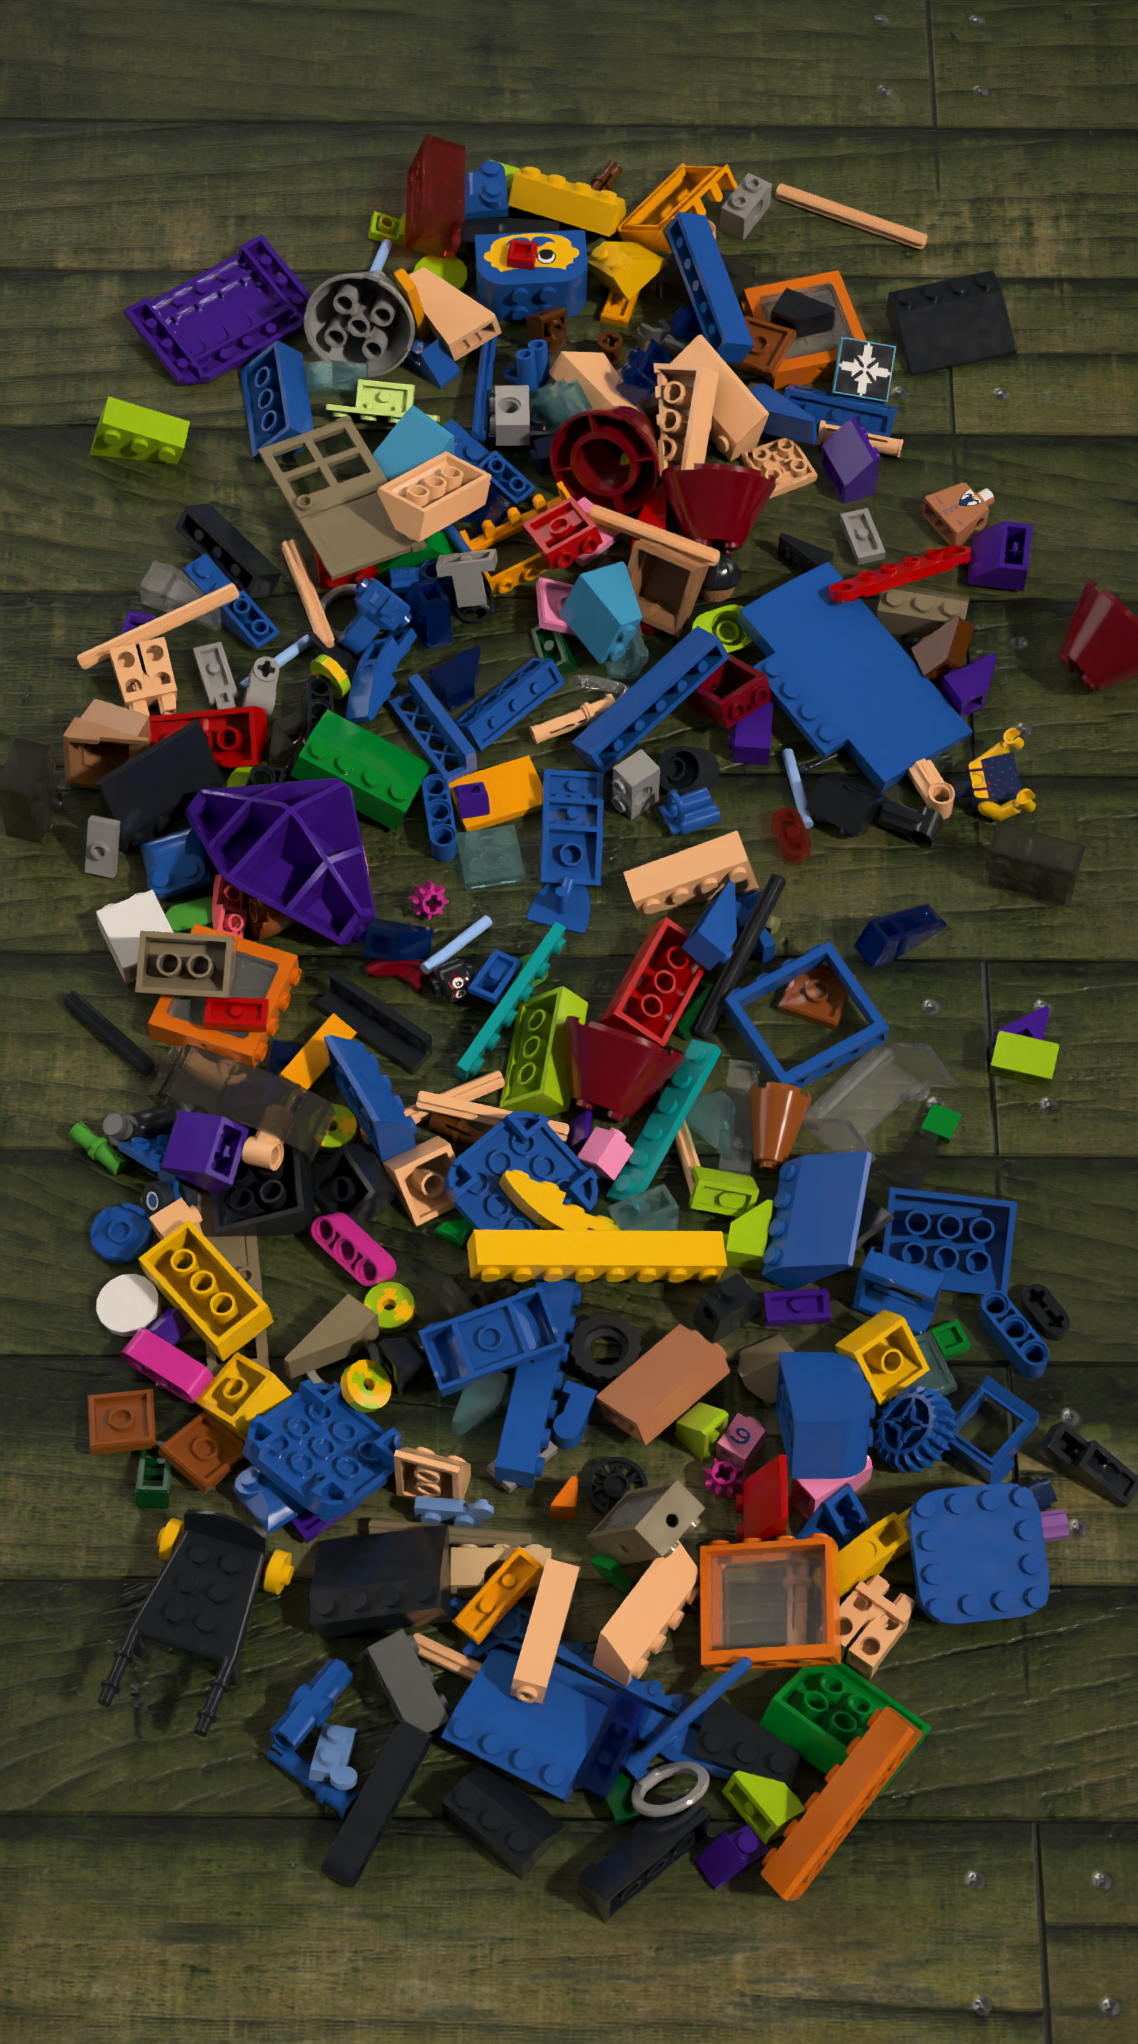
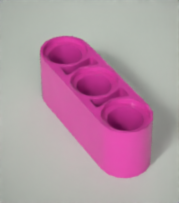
M337 1212L318 1217L313 1221L311 1233L314 1240L359 1283L364 1286H372L389 1281L395 1276L396 1264L391 1255L348 1215Z
M140 1328L120 1352L121 1357L134 1369L191 1404L198 1399L214 1379L213 1374L200 1362L145 1328Z

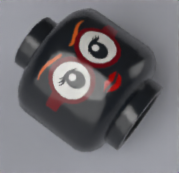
M460 959L453 960L435 968L434 979L430 980L431 990L436 998L441 997L444 1002L452 1004L473 995L467 991L476 974L470 963L465 964Z

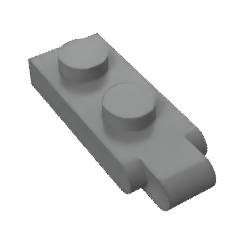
M222 642L193 648L195 661L210 706L216 705L217 709L236 708L234 700L239 699Z

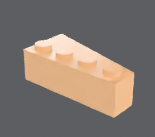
M654 363V373L657 374L658 386H655V397L659 401V414L656 416L657 426H660L661 438L658 440L660 477L662 471L671 466L681 465V470L694 469V463H705L719 373L703 365Z
M738 831L623 872L634 905L640 916L710 900L730 880L735 883V894L759 888Z

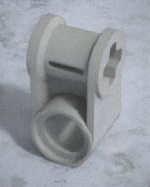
M263 656L255 661L253 669H251L242 702V707L256 706L265 708L268 717H271L274 709L279 676V665L273 658ZM261 670L266 671L267 677L262 676Z

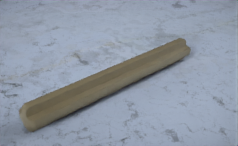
M371 1518L368 1524V1535L443 1524ZM448 1525L449 1545L474 1544L478 1548H491L496 1544H506L511 1546V1548H517L518 1546L525 1548V1546L532 1544V1534L528 1532Z

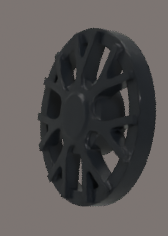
M609 1457L599 1461L590 1470L586 1481V1493L592 1506L600 1513L607 1515L610 1511L608 1509L610 1500L619 1501L627 1491H630V1484L642 1482V1487H647L648 1482L644 1471L634 1461L625 1457ZM615 1463L617 1473L608 1475L605 1466ZM618 1463L624 1464L622 1468H619ZM627 1466L635 1470L629 1479L622 1474ZM595 1474L605 1479L604 1486L592 1482ZM604 1491L607 1497L597 1502L593 1495Z

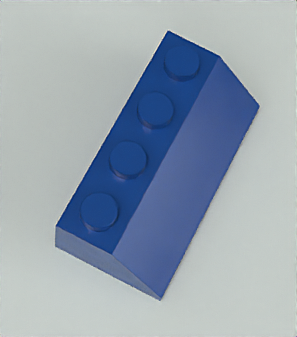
M277 340L240 370L253 458L257 460L262 459L258 449L314 430L302 353ZM304 446L276 457L297 455L306 447Z
M334 1035L325 1036L332 1078L381 1162L416 1148L414 1134L418 1133L416 1124L411 1116H405V1108L398 1094L393 1096L391 1092L392 1086L386 1073L380 1074V1067L373 1052L368 1053L361 1042Z

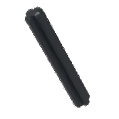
M71 990L64 996V1005L143 1076H148L154 1071L156 1067L155 1061L79 993Z

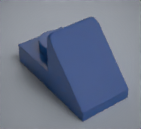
M419 337L413 342L407 357L404 359L406 364L439 389H442L460 374V369L440 338L429 344Z
M495 949L468 987L467 992L491 1003L499 1004L507 993L509 986L521 971L523 961Z

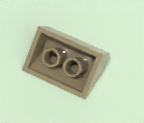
M902 585L881 592L877 619L890 634L922 639L942 627L949 619L959 616L966 620L970 596Z
M140 931L135 992L229 999L235 974L237 940L233 936Z

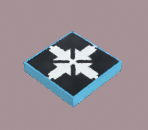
M841 337L832 394L883 403L888 402L896 346Z

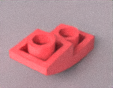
M215 875L213 887V929L243 938L248 911L242 909L244 901L242 890L233 886L221 875Z

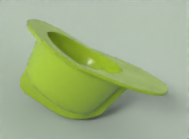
M733 604L699 615L692 625V630L699 626L717 636L727 653L744 648L753 641L737 622L739 611L744 608L743 606Z

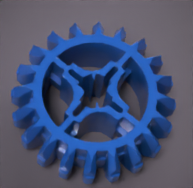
M921 1385L917 1388L908 1386L906 1393L897 1391V1398L895 1400L888 1399V1407L880 1409L882 1417L874 1421L879 1428L873 1432L876 1439L873 1445L879 1451L878 1455L894 1470L908 1474L912 1472L921 1474L924 1467L932 1469L934 1460L942 1461L941 1454L944 1450L951 1451L948 1447V1442L956 1439L951 1431L958 1425L953 1420L956 1413L951 1408L952 1404L941 1393Z

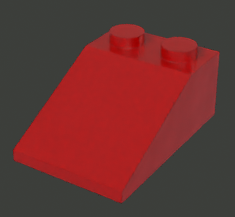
M779 1455L745 1479L742 1485V1493H736V1513H742V1524H736V1543H743V1539L759 1538L765 1542L775 1541V1538L778 1536H786L788 1524L787 1455Z

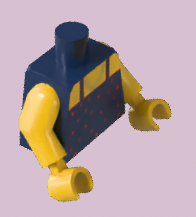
M1016 728L1006 730L1003 736L1005 742L1000 741L967 765L965 780L951 781V786L955 791L954 799L969 797L972 813L982 814L996 821H1003L1012 816H1020L1022 809L1026 812L1034 811L1036 804L1031 799H1034L1036 796L1028 788L1021 790L1014 752L1009 753L1010 748L1019 750L1024 746V740L1021 737L1014 740L1015 737L1020 735Z

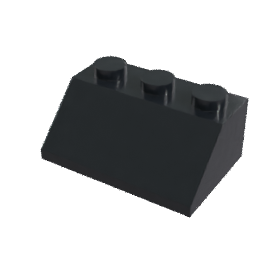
M487 1762L465 1775L442 1801V1815L521 1880L566 1829L563 1823Z

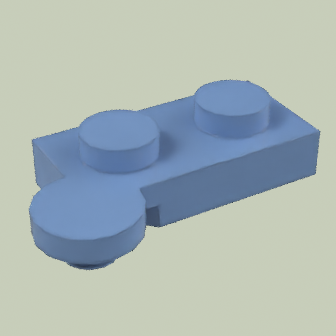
M416 1496L414 1506L415 1521L432 1524H454V1526L481 1527L482 1519H490L494 1516V1507L489 1505V1502L485 1499L475 1500V1503H471L467 1507V1501Z
M323 1723L310 1767L309 1780L326 1782L330 1778L331 1785L339 1790L351 1789L356 1785L357 1772L348 1765L355 1744L357 1729Z

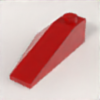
M248 706L149 716L150 747L197 719L201 724L217 765L228 768H240L261 764L268 741L267 711L265 708Z

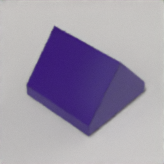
M174 1308L166 1309L147 1328V1330L173 1346L192 1329L180 1312Z

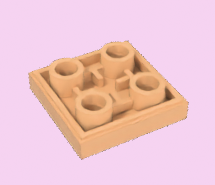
M780 438L741 454V460L746 467L761 470V477L768 479V476L772 475L776 478V487L770 498L817 481V473L795 440Z

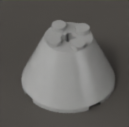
M380 270L342 274L326 280L311 295L304 316L306 337L318 357L337 371L341 369L346 372L355 373V377H376L394 370L407 357L415 335L414 320L408 304L395 284Z

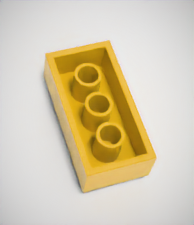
M189 1219L138 1258L145 1276L170 1304L180 1312L188 1324L223 1362L274 1322L268 1305Z

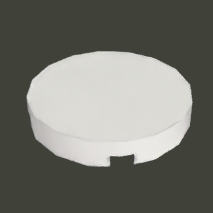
M137 1274L121 1275L110 1280L101 1289L96 1304V1312L101 1323L112 1334L122 1337L134 1336L140 1328L146 1329L158 1318L161 1311V1298L155 1285L146 1277Z

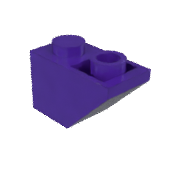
M994 653L984 658H976L971 664L960 669H953L944 676L941 694L961 718L985 707L997 657Z

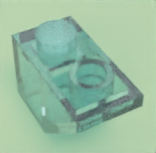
M565 378L553 384L548 383L537 389L538 395L529 400L534 408L558 426L577 413L593 409L577 379L566 382Z

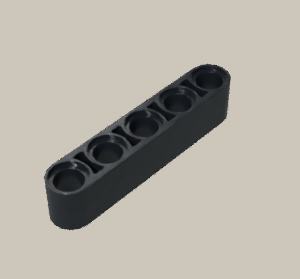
M401 1720L398 1723L326 1855L321 1867L322 1873L350 1888L356 1885L428 1752L433 1735L405 1720Z

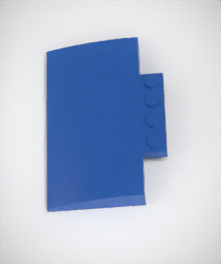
M827 562L779 586L740 609L737 622L767 657L753 666V668L767 675L773 700L818 754L824 759L838 749L843 748L877 790L883 793L908 776V769L915 762L924 758L925 760H934L971 736L973 731L932 682L923 675L921 669L860 598L849 603L846 600L845 603H842V600L840 603L830 600L829 586L844 579L830 562Z

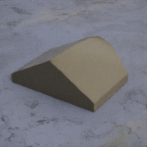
M780 1334L741 1350L737 1371L746 1389L763 1400V1403L768 1407L776 1404L779 1352H795Z

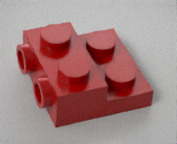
M573 497L566 499L522 524L525 533L537 546L541 557L552 570L570 566L573 559L584 553L591 554L595 552L598 545L603 543L596 524Z

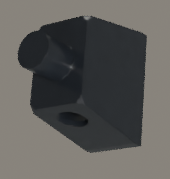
M739 1273L734 1274L701 1296L693 1322L708 1342L716 1343L761 1314L758 1297Z

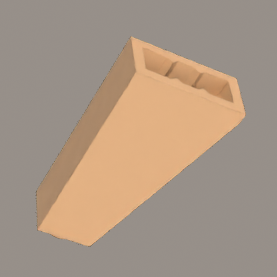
M422 267L416 272L409 274V277L417 287L429 328L437 339L440 338L454 361L502 333L493 312L427 268Z
M561 351L549 373L585 411L612 406H629L645 415L604 353Z
M549 1558L546 1560L510 1691L511 1696H515L523 1702L543 1704L572 1602L580 1568L578 1566Z

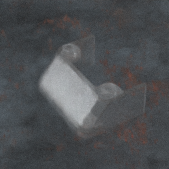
M882 1043L869 1050L809 1107L803 1124L810 1133L835 1153L859 1151L872 1153L869 1149L870 1141L867 1139V1136L903 1101H922L930 1094L929 1090L933 1086H952L955 1081L929 1043ZM872 1153L871 1163L876 1160V1157L874 1156L873 1153Z

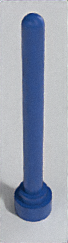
M748 1657L740 1658L640 1752L638 1749L633 1754L628 1752L620 1760L622 1764L639 1781L648 1773L646 1769L651 1765L649 1761L745 1674L752 1666L751 1659Z

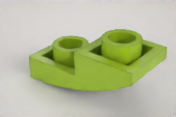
M374 211L371 217L368 238L380 242L383 239H388L395 245L424 246L429 221L403 213L401 219H397Z

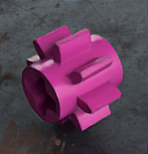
M430 880L426 881V885L419 886L416 884L414 896H409V899L417 904L412 910L417 915L423 912L428 920H431L432 915H443L442 909L444 904L449 903L448 899L441 896L446 889L441 885L435 887L434 883Z
M715 1458L713 1468L704 1469L703 1476L709 1479L704 1484V1490H712L715 1494V1500L726 1496L732 1500L734 1489L742 1490L743 1481L738 1479L742 1476V1467L735 1468L731 1458L720 1462Z

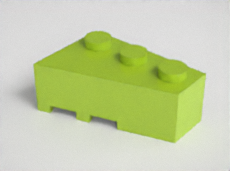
M108 396L95 430L90 455L178 464L185 447L190 421Z

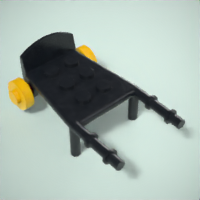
M188 1509L184 1514V1521L171 1518L166 1527H162L157 1539L159 1559L167 1562L131 1622L120 1649L114 1652L115 1661L107 1679L101 1682L103 1689L97 1702L102 1706L110 1707L115 1694L121 1690L119 1684L127 1665L131 1664L134 1660L132 1656L133 1651L137 1657H142L147 1653L145 1639L213 1659L222 1663L215 1680H211L209 1683L211 1690L203 1709L197 1712L199 1719L194 1729L195 1734L206 1737L211 1724L217 1721L215 1714L224 1693H228L230 1689L228 1682L232 1686H237L241 1683L238 1657L259 1579L262 1580L263 1576L265 1577L264 1591L279 1595L284 1585H289L293 1576L294 1566L291 1565L292 1554L280 1549H276L270 1561L268 1560L267 1533L226 1514L200 1509Z

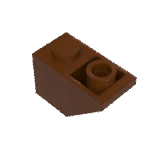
M550 306L526 316L527 336L531 341L536 339L545 340L548 344V354L556 353L566 348V309L564 307Z
M956 616L947 620L942 627L932 634L923 637L917 645L911 648L925 677L940 684L949 671L962 668L974 630L972 624Z

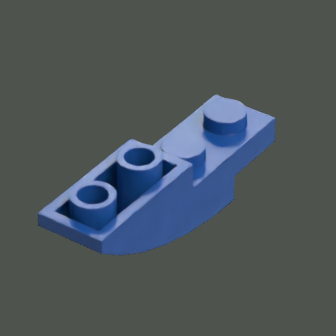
M453 419L443 426V428L454 435L455 456L492 475L488 494L517 507L536 490V487L497 451L490 453Z
M206 553L183 568L182 574L201 594L200 598L232 583ZM244 590L239 592L238 599L211 611L231 632L256 650H259L280 635V631Z
M412 627L389 631L385 638L372 640L367 646L353 676L347 703V720L352 723L370 722L376 717L377 711L383 702L390 697V692L397 684L392 673L396 671L397 665L403 656L410 651V646L417 638Z

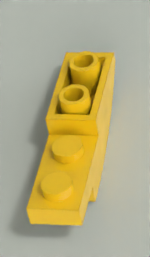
M506 1170L500 1178L499 1185L508 1198L519 1210L544 1230L621 1231L622 1227L615 1225L614 1221L606 1216L598 1215L594 1217L584 1213L585 1210L580 1206L574 1204L563 1205L566 1192L559 1190V1187L554 1183L548 1181L540 1183L529 1179L530 1176L520 1170Z
M911 1507L899 1515L893 1512L838 1552L840 1598L855 1590L860 1581L866 1583L875 1574L883 1573L885 1565L911 1550L908 1528L905 1529V1518ZM821 1567L812 1576V1580L823 1591Z

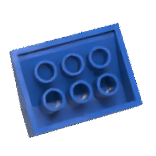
M859 1151L802 1155L782 1164L779 1172L778 1191L774 1199L775 1207L772 1222L768 1230L767 1249L763 1257L762 1276L791 1291L853 1266L872 1153Z
M889 1187L886 1210L895 1219L884 1227L882 1254L933 1274L945 1272L941 1290L982 1295L990 1291H999L1007 1296L1017 1210L1016 1201Z
M492 1649L456 1706L441 1738L568 1803L613 1709L552 1678L549 1680L543 1704L523 1702L517 1697L510 1695L518 1661Z

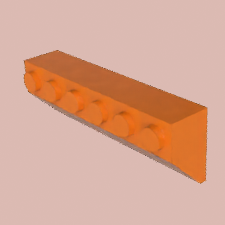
M886 1706L884 1710L878 1708L867 1722V1725L870 1727L863 1738L857 1736L846 1749V1753L849 1755L842 1766L836 1764L829 1771L824 1779L828 1784L820 1794L817 1791L814 1792L803 1807L807 1812L799 1822L794 1819L782 1835L786 1840L780 1848L776 1849L773 1847L764 1857L762 1864L765 1868L761 1871L760 1875L784 1900H799L924 1734L892 1707Z

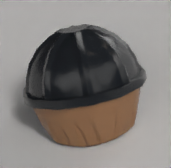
M720 552V559L716 566H709L698 594L704 600L721 602L729 599L735 587L740 583V568L730 555Z

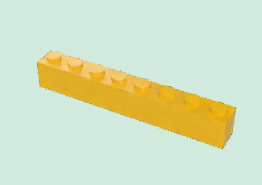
M473 1230L467 1243L471 1279H481L484 1282H494L499 1279H513L515 1282H525L530 1279H544L546 1282H557L562 1279H575L577 1282H589L593 1279H606L608 1282L637 1279L643 1283L654 1280H668L673 1283L685 1280H699L703 1283H709L719 1280L727 1267L722 1231Z

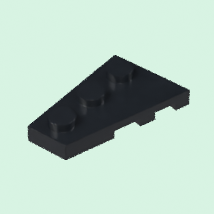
M719 1697L706 1710L692 1759L728 1771L737 1772L739 1770L784 1782L791 1789L801 1754Z

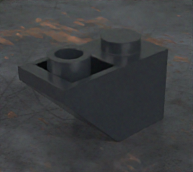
M786 287L771 310L770 323L796 330V338L831 331L835 326L836 308Z

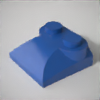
M487 161L482 163L478 170L450 175L454 220L508 216L506 176L502 164L496 161Z
M193 827L140 844L147 871V884L154 891L158 902L214 883L204 846Z
M254 1465L241 1472L235 1480L233 1487L235 1497L269 1535L307 1510L255 1468Z

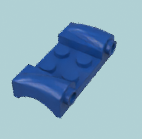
M541 1286L523 1289L512 1297L444 1322L431 1323L418 1331L442 1397L471 1387L474 1381L534 1360V1363L565 1352L563 1342Z

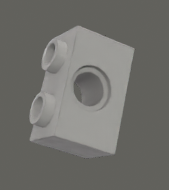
M748 173L721 207L720 230L743 241L770 207L772 183Z
M529 385L495 386V397H490V414H495V417H490V434H496V446L530 445Z
M642 749L613 767L612 803L620 813L624 812L631 820L659 801L660 767Z

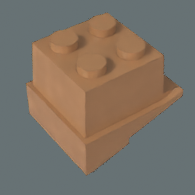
M645 539L636 540L627 569L642 615L641 621L679 638L685 621L690 618L710 565L660 543H652Z
M94 699L80 718L75 717L63 735L66 785L98 789L97 781L149 749V716L114 705L113 703Z

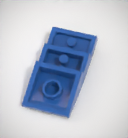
M544 769L540 883L561 884L564 877H570L575 881L574 885L600 887L603 845L604 773Z

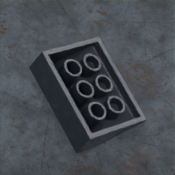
M993 270L888 292L886 316L911 377L1017 353L1002 289Z
M197 719L97 781L103 818L120 821L119 847L125 854L134 849H139L140 844L146 843L159 833H165L173 824L183 818H187L184 812L200 789L223 788L222 775L201 724Z
M294 1102L278 1105L292 1112L295 1116L283 1144L284 1158L280 1167L273 1171L244 1163L241 1155L233 1185L216 1194L211 1193L213 1228L216 1237L280 1236L311 1229L312 1223L316 1219L307 1123L306 1118ZM267 1109L228 1119L249 1128L247 1140L250 1136L256 1135Z
M447 1524L319 1542L310 1590V1625L322 1639L452 1621L449 1527Z

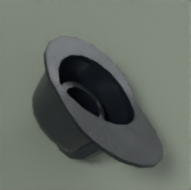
M674 746L660 754L656 761V764L660 767V785L666 791L675 789L678 794H685L701 787H706L710 791L717 783L720 774L719 763L716 757L709 750L703 748Z

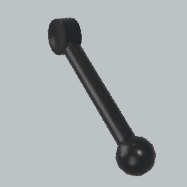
M841 748V750L832 753L824 759L821 758L809 765L802 764L799 767V772L802 775H808L810 770L842 755H849Z

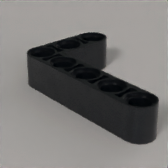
M315 674L308 679L301 697V751L325 711L328 709L334 713L333 683L321 674ZM257 765L250 771L245 786L300 780L290 776L292 769Z

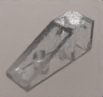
M155 560L139 585L141 603L167 613L205 596L180 569L171 564H163ZM219 608L191 620L217 631H220L222 628Z

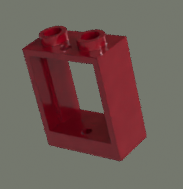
M729 653L730 658L685 699L687 705L727 729L773 699L767 675ZM734 681L743 685L723 699L714 695Z

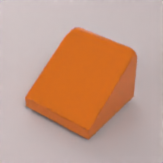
M571 1476L551 1503V1518L574 1520L576 1518L577 1476Z

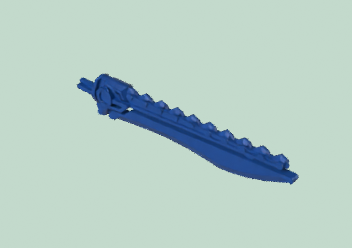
M456 1596L451 1600L452 1618H455L467 1605V1602ZM515 1604L479 1645L468 1638L467 1646L462 1650L463 1655L474 1659H480L485 1656L487 1658L491 1650L494 1649L518 1661L531 1612ZM561 1637L555 1658L556 1661L674 1718H677L688 1707L687 1703L689 1701L683 1693L663 1694V1686L658 1680L640 1682L637 1678L633 1677L628 1686L625 1687L592 1666L595 1654L590 1655L587 1653L588 1646L582 1639L565 1641ZM554 1662L550 1678L613 1709L609 1719L634 1734L646 1744L650 1743L673 1721V1719ZM706 1710L689 1725L700 1730ZM688 1726L659 1752L671 1762L689 1761L700 1764L707 1770L709 1776L729 1780L733 1773H735L692 1759L699 1732Z

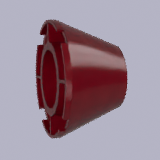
M612 406L577 413L560 426L551 442L550 465L557 483L562 481L570 496L578 501L585 497L594 505L626 515L641 508L650 499L657 487L660 467L655 432L648 418L637 409L629 406ZM601 439L609 440L621 447L630 463L620 465L621 458L612 454L604 446Z

